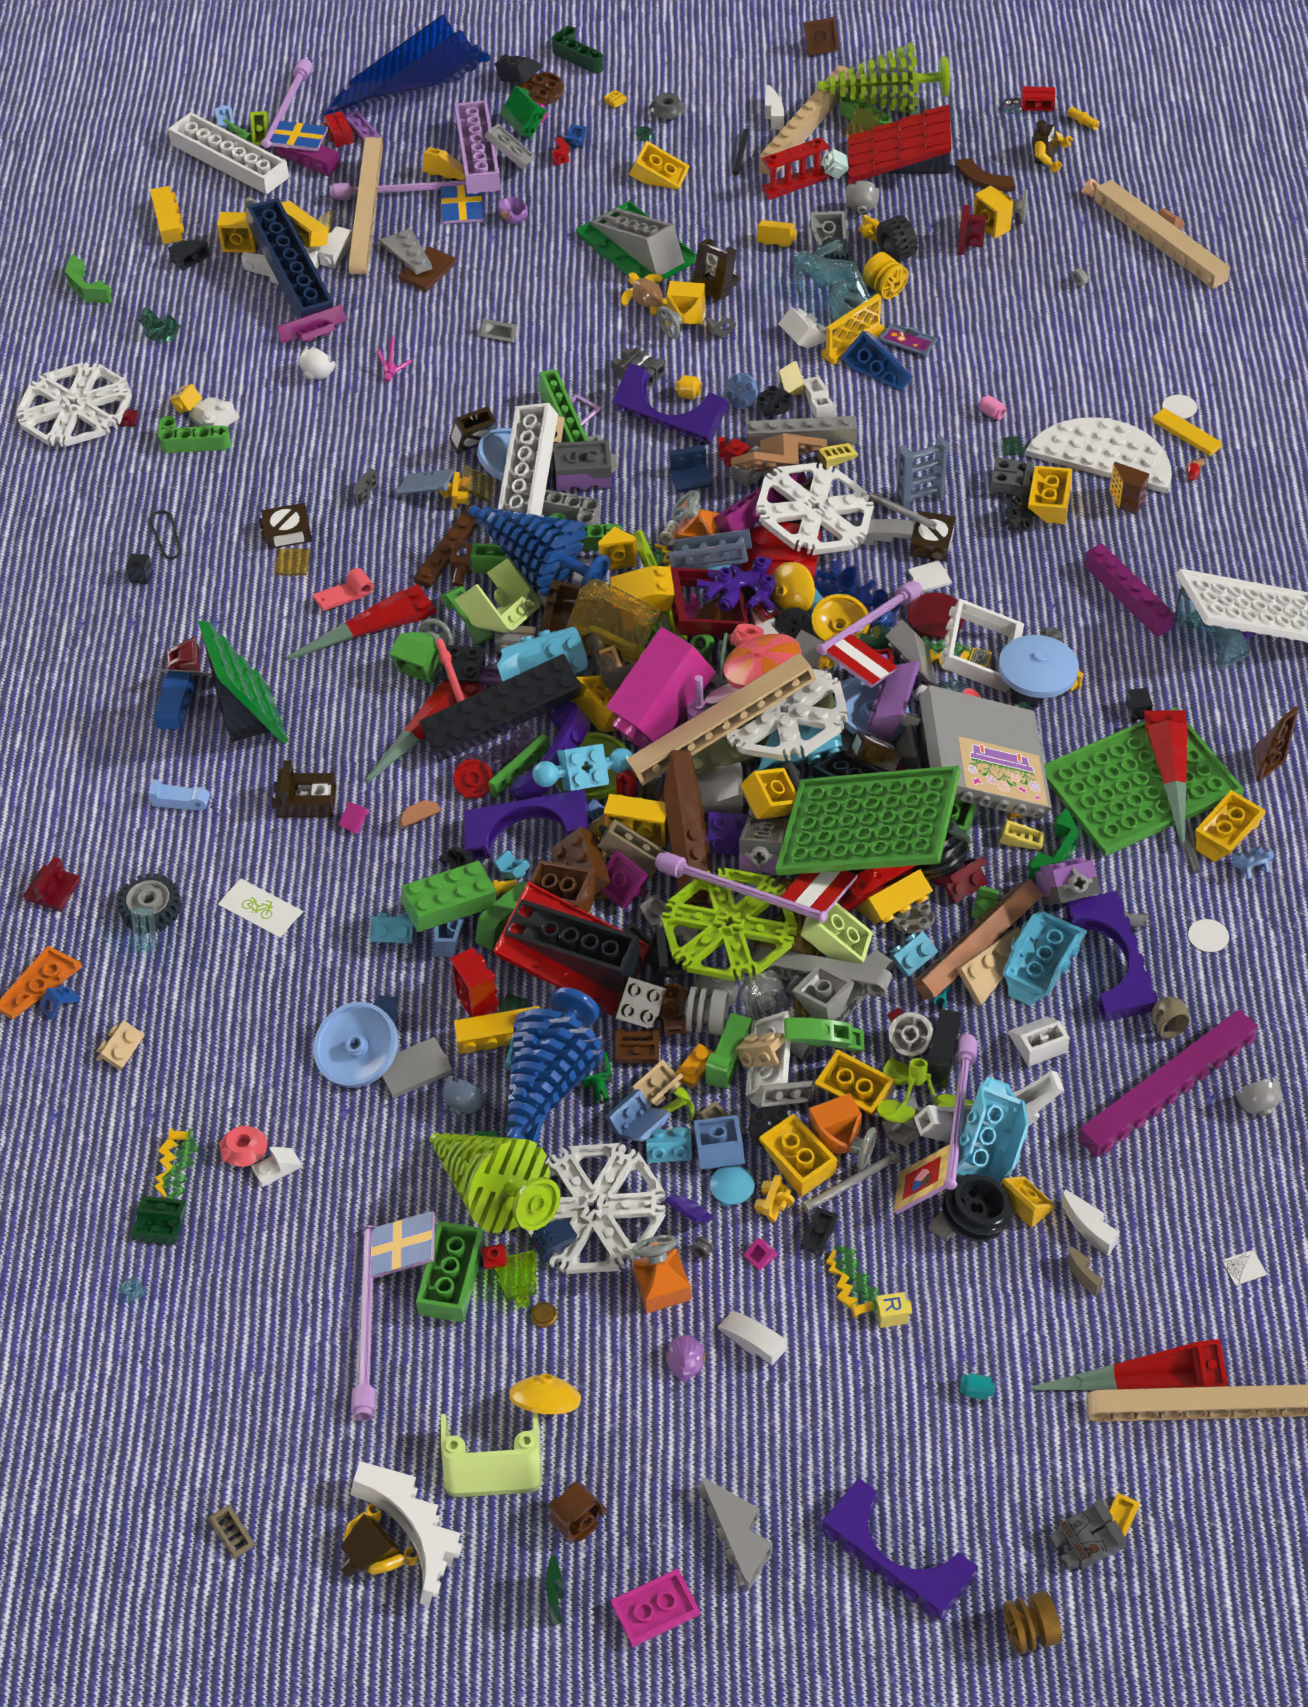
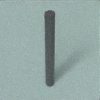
M1185 822L1184 846L1193 873H1201Z

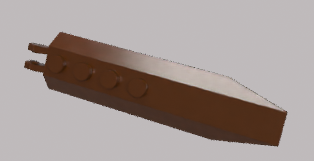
M671 750L663 796L672 854L685 858L688 866L705 872L710 871L713 874L702 796L691 752ZM686 874L679 878L675 877L677 893L696 878ZM699 890L684 903L713 909L709 893L706 890Z

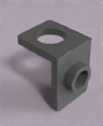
M707 316L704 318L709 326L708 330L723 339L736 326V323L727 317H723L719 323ZM723 324H729L726 330H721Z

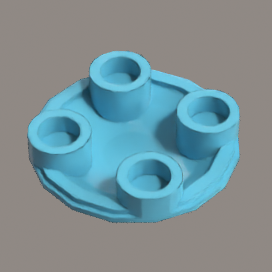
M724 1166L718 1169L711 1177V1193L724 1207L741 1204L753 1197L755 1187L753 1176L741 1166Z

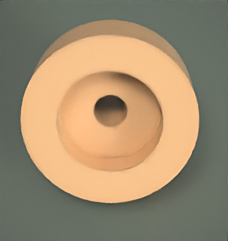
M1094 179L1085 182V188L1082 189L1083 195L1095 196L1098 184Z

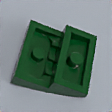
M142 1196L136 1210L137 1219L130 1233L131 1240L176 1245L185 1215L186 1200Z
M556 1555L550 1557L546 1574V1591L552 1626L562 1623L558 1599L565 1597L562 1575Z

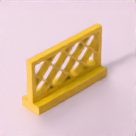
M876 294L826 327V348L821 351V357L834 365L842 360L841 356L863 330L871 332L875 337L884 332V326L880 324L881 296L879 294Z

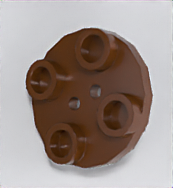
M664 982L660 987L666 988L667 991L657 1020H663V1018L668 1020L681 1019L685 1015V1005L689 992L684 987L677 985L676 982L672 984Z

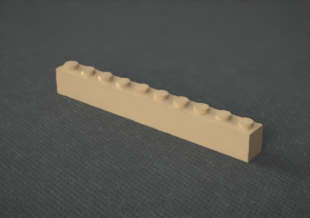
M838 65L829 77L834 75L835 81H838V73L844 71L845 80H847L849 68ZM836 88L835 95L830 94L829 90L819 91L817 89L759 155V172L770 176V170L762 162L763 157L800 145L809 137L840 101L838 88ZM782 166L777 167V172L782 168Z
M1109 180L1096 187L1094 201L1210 288L1214 289L1228 281L1230 266L1113 180Z
M798 653L626 760L635 776L644 786L667 771L671 750L690 751L691 756L815 681L814 672L805 658Z

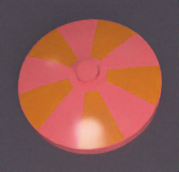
M765 634L743 642L730 652L725 659L723 672L727 682L732 687L741 689L796 654L800 653L802 655V651L798 642L788 635Z

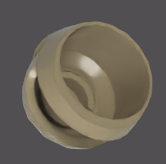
M1163 997L1153 1006L1152 1019L1157 1025V1033L1165 1039L1176 1037L1189 1025L1188 1009L1179 998ZM1165 1025L1170 1027V1030L1167 1032L1163 1031Z

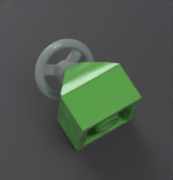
M430 618L421 623L418 632L399 634L389 653L398 672L432 684L442 666L438 656L440 653L437 650L435 641L446 638V645H452L451 631L443 621ZM429 625H438L444 632L438 633L433 631Z

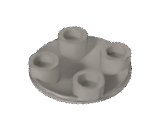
M927 903L914 905L903 914H900L898 911L894 916L893 925L898 931L903 933L922 932L934 923L935 914Z

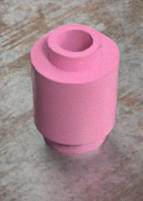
M990 395L982 397L978 404L979 411L994 420L1002 419L1007 410L1002 402Z

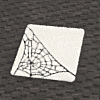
M1254 1250L1223 1260L1235 1285L1267 1275Z

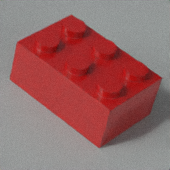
M474 947L451 957L455 993L469 1017L498 1013L497 1006L499 1002L495 995L497 989L493 982L496 981L493 971L486 968V962L482 954H477Z

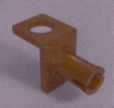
M453 543L450 563L454 571L451 584L455 587H463L465 573L472 574V568L469 563L472 551L471 543ZM458 548H466L467 553L464 556H458L456 554Z

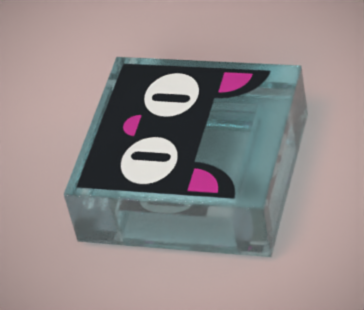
M1020 98L1003 99L1005 114L1022 112Z

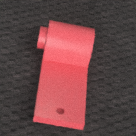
M355 568L348 573L346 583L315 593L313 598L321 609L325 611L369 595L374 589V584L361 568Z

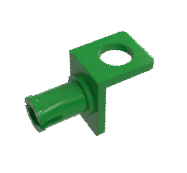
M604 1052L603 1057L606 1072L589 1075L582 1080L583 1088L593 1087L597 1104H602V1097L604 1103L610 1100L606 1083L612 1082V1072L607 1052Z

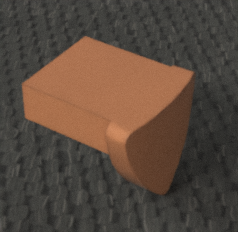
M1166 208L1160 209L1158 214L1179 230L1185 226L1181 218L1175 216Z

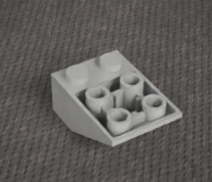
M901 620L886 635L890 640L888 645L905 663L920 662L917 675L926 684L930 681L936 686L937 682L928 645Z

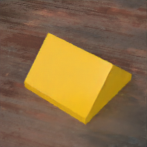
M614 526L598 542L599 555L609 557L610 564L608 570L638 567L636 537Z
M1025 1176L1003 1178L1001 1181L1002 1187L1010 1197L1013 1212L1031 1228L1056 1207Z

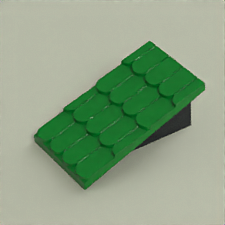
M205 620L198 621L221 714L231 743L270 731L282 743L289 742L269 685L256 669L253 670L242 655L239 656L227 639L224 636H220L210 622Z

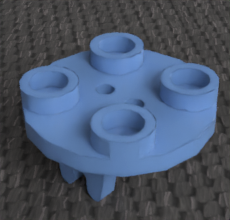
M743 372L732 374L726 385L725 399L735 408H749L757 399L758 389L756 381L749 374Z
M1262 846L1253 847L1249 853L1232 855V865L1241 869L1243 878L1247 877V879L1252 878L1251 868L1253 866L1260 865L1261 871L1266 873L1271 871L1269 861L1274 858V852L1272 849L1263 850Z

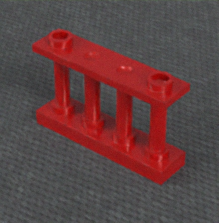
M819 137L763 157L762 162L770 170V182L762 185V192L771 200L827 180L828 174L825 173L824 168L821 166V152L828 150L829 145ZM814 155V167L806 169V157ZM799 160V172L791 175V163ZM785 165V177L777 180V167Z
M917 865L866 869L857 874L855 882L837 903L848 912H851L871 896L914 873L911 871V868Z

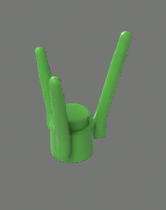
M223 119V122L230 126L228 130L251 143V133Z

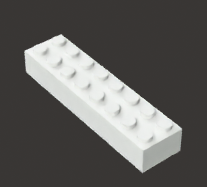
M192 112L168 128L171 145L266 195L289 178L287 162Z
M550 403L516 406L498 509L514 511L513 515L517 512L538 516L542 514L558 413Z

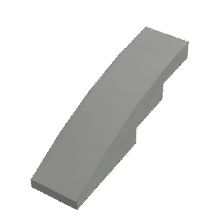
M871 519L866 540L862 544L874 545L875 540L893 542L894 537L911 539L915 521ZM862 520L849 523L858 527L861 526Z

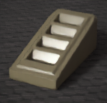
M230 1504L208 1517L210 1525L234 1560L255 1547V1543ZM227 1517H230L231 1520L220 1526L218 1524ZM233 1524L236 1526V1528H234L227 1534L223 1532L225 1529L232 1526ZM240 1532L241 1536L231 1542L228 1540V1538ZM245 1539L247 1542L245 1545L237 1550L233 1548V1546Z

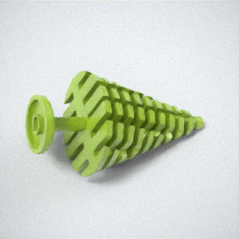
M911 41L905 45L904 49L902 46L895 49L897 54H894V57L893 50L887 52L885 59L883 54L878 55L876 63H874L873 58L869 59L866 63V74L864 73V63H860L857 65L856 77L854 67L848 69L847 80H845L844 71L838 73V81H835L834 75L830 76L828 81H818L817 89L819 91L829 90L830 94L835 95L836 88H838L839 96L845 98L846 88H848L849 99L855 100L857 88L858 99L862 103L866 102L865 95L866 91H868L867 98L870 105L875 106L877 100L879 107L885 108L886 103H888L889 110L895 111V106L898 103L897 109L900 113H906L907 111L912 116L917 113L914 106H918V97L914 93H918V84L938 82L940 94L943 97L949 96V61L947 56H942L939 59L938 72L918 73L913 68L917 67V59L913 56L915 48Z
M438 1132L431 1134L429 1138L430 1143L434 1146V1150L442 1161L444 1169L449 1173L448 1176L461 1196L472 1219L477 1225L479 1223L482 1230L502 1233L504 1227L508 1232L518 1226L526 1230H538L553 1219L561 1200L560 1189L554 1181L549 1179L550 1166L549 1163L544 1164L547 1155L542 1147H536L537 1143L517 1138L461 1135L455 1133L440 1134Z

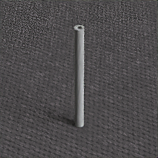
M875 493L869 494L870 500L931 529H935L937 526L936 522Z

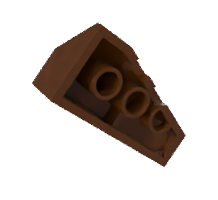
M1296 706L1285 714L1255 746L1254 763L1256 780L1259 783L1287 759L1299 710Z

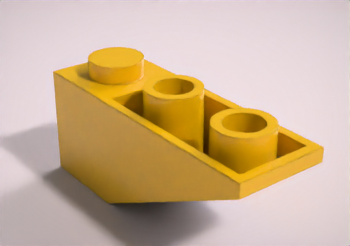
M429 147L423 152L422 172H427L428 175L432 176L441 175L446 179L465 180L463 164L445 150Z

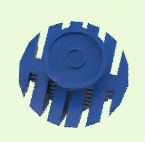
M475 505L469 508L468 514L477 518L476 523L480 528L485 527L484 532L493 538V542L496 545H502L500 547L501 551L515 562L516 567L529 580L533 581L531 584L538 588L542 596H547L553 579L558 581L564 580L572 570L583 576L582 587L598 590L604 581L610 564L608 556L599 555L589 566L577 560L579 555L576 553L581 552L584 544L579 542V540L585 539L586 531L580 529L586 527L584 522L567 519L558 521V517L549 518L545 515L538 516L517 512L513 515L514 511L493 510L490 507H484L481 510Z
M572 988L555 989L549 997L551 1009L532 1008L520 1012L515 1018L509 1084L511 1094L508 1097L510 1104H508L509 1116L507 1117V1127H510L506 1138L520 1139L521 1135H526L548 1111L552 1110L574 1089L576 1084H579L601 1063L600 1061L604 1057V1049L598 1050L602 1045L599 1038H593L596 1034L589 1027L580 1028L581 1026L592 1025L599 1016V1008L596 1002L585 993Z

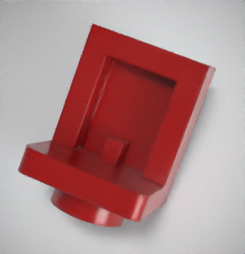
M562 137L555 138L556 150H552V163L554 166L569 162L570 152L568 143H565Z
M504 1243L481 1247L485 1269L507 1266Z

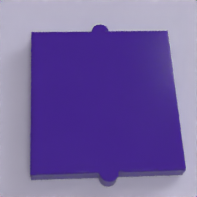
M673 1195L665 1199V1202L694 1223H706V1221H711L714 1217L685 1195Z

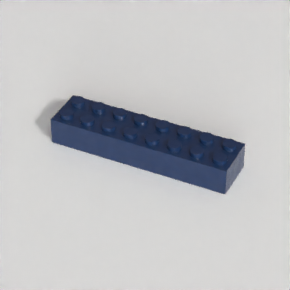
M275 198L246 206V221L296 318L299 319L333 307L334 302L280 199Z

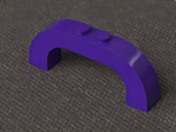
M567 702L558 706L552 713L550 720L560 731L542 761H549L555 764V766H559L557 751L580 747L589 730L590 720L574 702ZM533 770L526 774L517 776L508 792L517 801L540 797L552 786L541 787L536 784L532 776Z

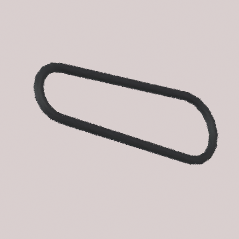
M165 510L154 512L149 518V523L165 558L175 559L180 556L181 547L173 516ZM166 513L170 516L179 550L175 556H167L152 523V518L156 514Z

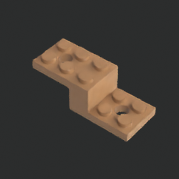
M782 433L760 440L761 452L754 451L731 458L732 466H738L741 470L753 468L756 472L768 470L772 474L773 469H777V467L799 465L798 455L805 456L808 455V452H819L821 448L827 447V439Z

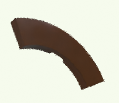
M973 158L956 160V167L963 177L972 180L973 184L982 188L992 186L1002 192L1015 191L1016 186L1012 176L988 173L979 168L973 161Z

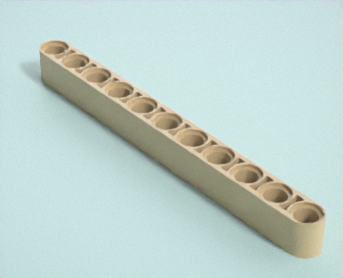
M365 137L349 257V274L367 275L383 152L382 137Z
M1308 1385L1094 1390L1086 1394L1088 1416L1094 1422L1308 1416Z

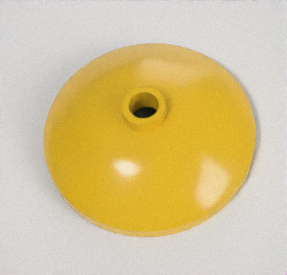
M787 562L780 565L772 574L775 586L773 595L770 598L783 610L792 607L808 612L815 596V586L811 573L805 566L797 562Z
M844 594L830 595L820 600L815 606L811 618L812 628L818 638L826 642L869 613L866 607L852 596ZM870 624L853 635L863 640Z
M551 1374L535 1375L522 1379L509 1390V1399L514 1405L534 1413H568L577 1409L581 1402V1395L574 1386Z

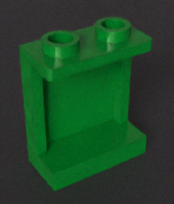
M515 86L500 115L520 135L532 138L547 110L538 106L528 96L530 92L527 89Z

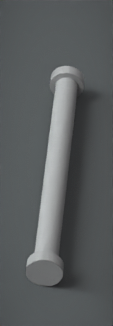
M890 1151L886 1157L815 1198L803 1201L801 1204L807 1214L812 1213L814 1208L890 1164H897L899 1162L897 1155L894 1151Z

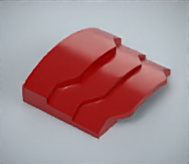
M778 523L791 534L799 533L801 524ZM762 525L749 530L752 548L746 549L748 562L741 565V569L744 572L752 569L754 559L763 556L765 558L769 557L772 560L766 575L772 576L774 571L784 563L797 562L805 566L811 573L812 578H815L819 554L812 555L813 549H811L810 554H807L805 547H802L800 552H798V545H795L793 550ZM819 530L817 536L820 542H822L821 530Z

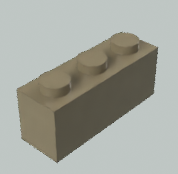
M615 819L604 832L597 846L610 855H613L616 850L620 851L648 874L647 878L649 879L658 870L655 867V860L658 854L667 852Z

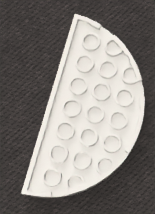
M1089 417L1063 421L1037 435L1026 449V456L1107 478L1112 476L1113 463L1118 462L1150 473L1148 489L1168 494L1170 488L1171 465L1167 454L1159 443L1137 427L1110 418Z

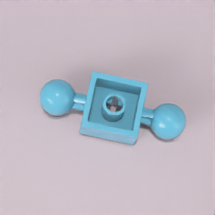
M603 744L557 751L559 766H555V764L549 761L539 762L534 767L532 776L535 783L541 787H550L556 783L558 778H561L563 791L608 785L607 770L612 769L616 773L627 769L631 770L626 759L633 754L626 748H618L609 757H605Z

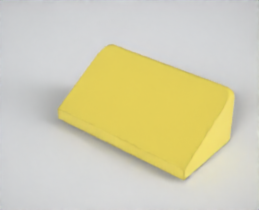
M797 361L780 369L779 375L784 390L791 393L792 396L804 394V383Z

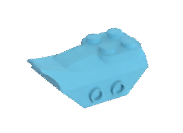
M575 627L550 632L549 629L538 632L539 636L534 638L531 635L521 637L520 642L500 649L502 656L497 663L502 682L563 653L575 676L588 672V662L584 646Z
M798 725L802 740H809L824 730ZM778 729L770 734L765 746L777 747L780 745ZM840 733L807 756H804V752L801 751V758L798 757V754H792L790 761L787 760L786 755H784L785 761L760 757V766L757 771L780 767L788 762L795 765L808 763L809 766L815 765L820 762V759L829 758L842 751L843 745Z
M1042 910L1033 914L1029 921L1023 923L1020 936L1015 937L1012 941V950L1002 973L1007 980L1009 997L1028 1006H1032L1039 999L1049 996L1061 974L1068 971L1071 964L1070 959L1072 956H1077L1081 947L1080 943L1087 933L1086 930Z
M987 1076L984 1083L979 1086L972 1110L967 1116L965 1130L961 1132L957 1174L962 1176L966 1174H980L990 1177L1000 1184L1003 1178H1006L1015 1169L1020 1159L1023 1142L1027 1138L1029 1123L1025 1101L1016 1098L1009 1084Z

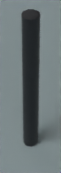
M747 128L743 130L732 171L733 175H738L750 133V130Z

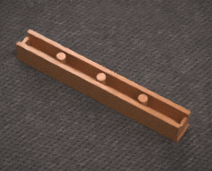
M1028 879L1024 884L1022 881L1019 882L912 982L922 995L923 1000L935 998L959 975L957 971L959 966L991 945L1044 895L1031 879Z

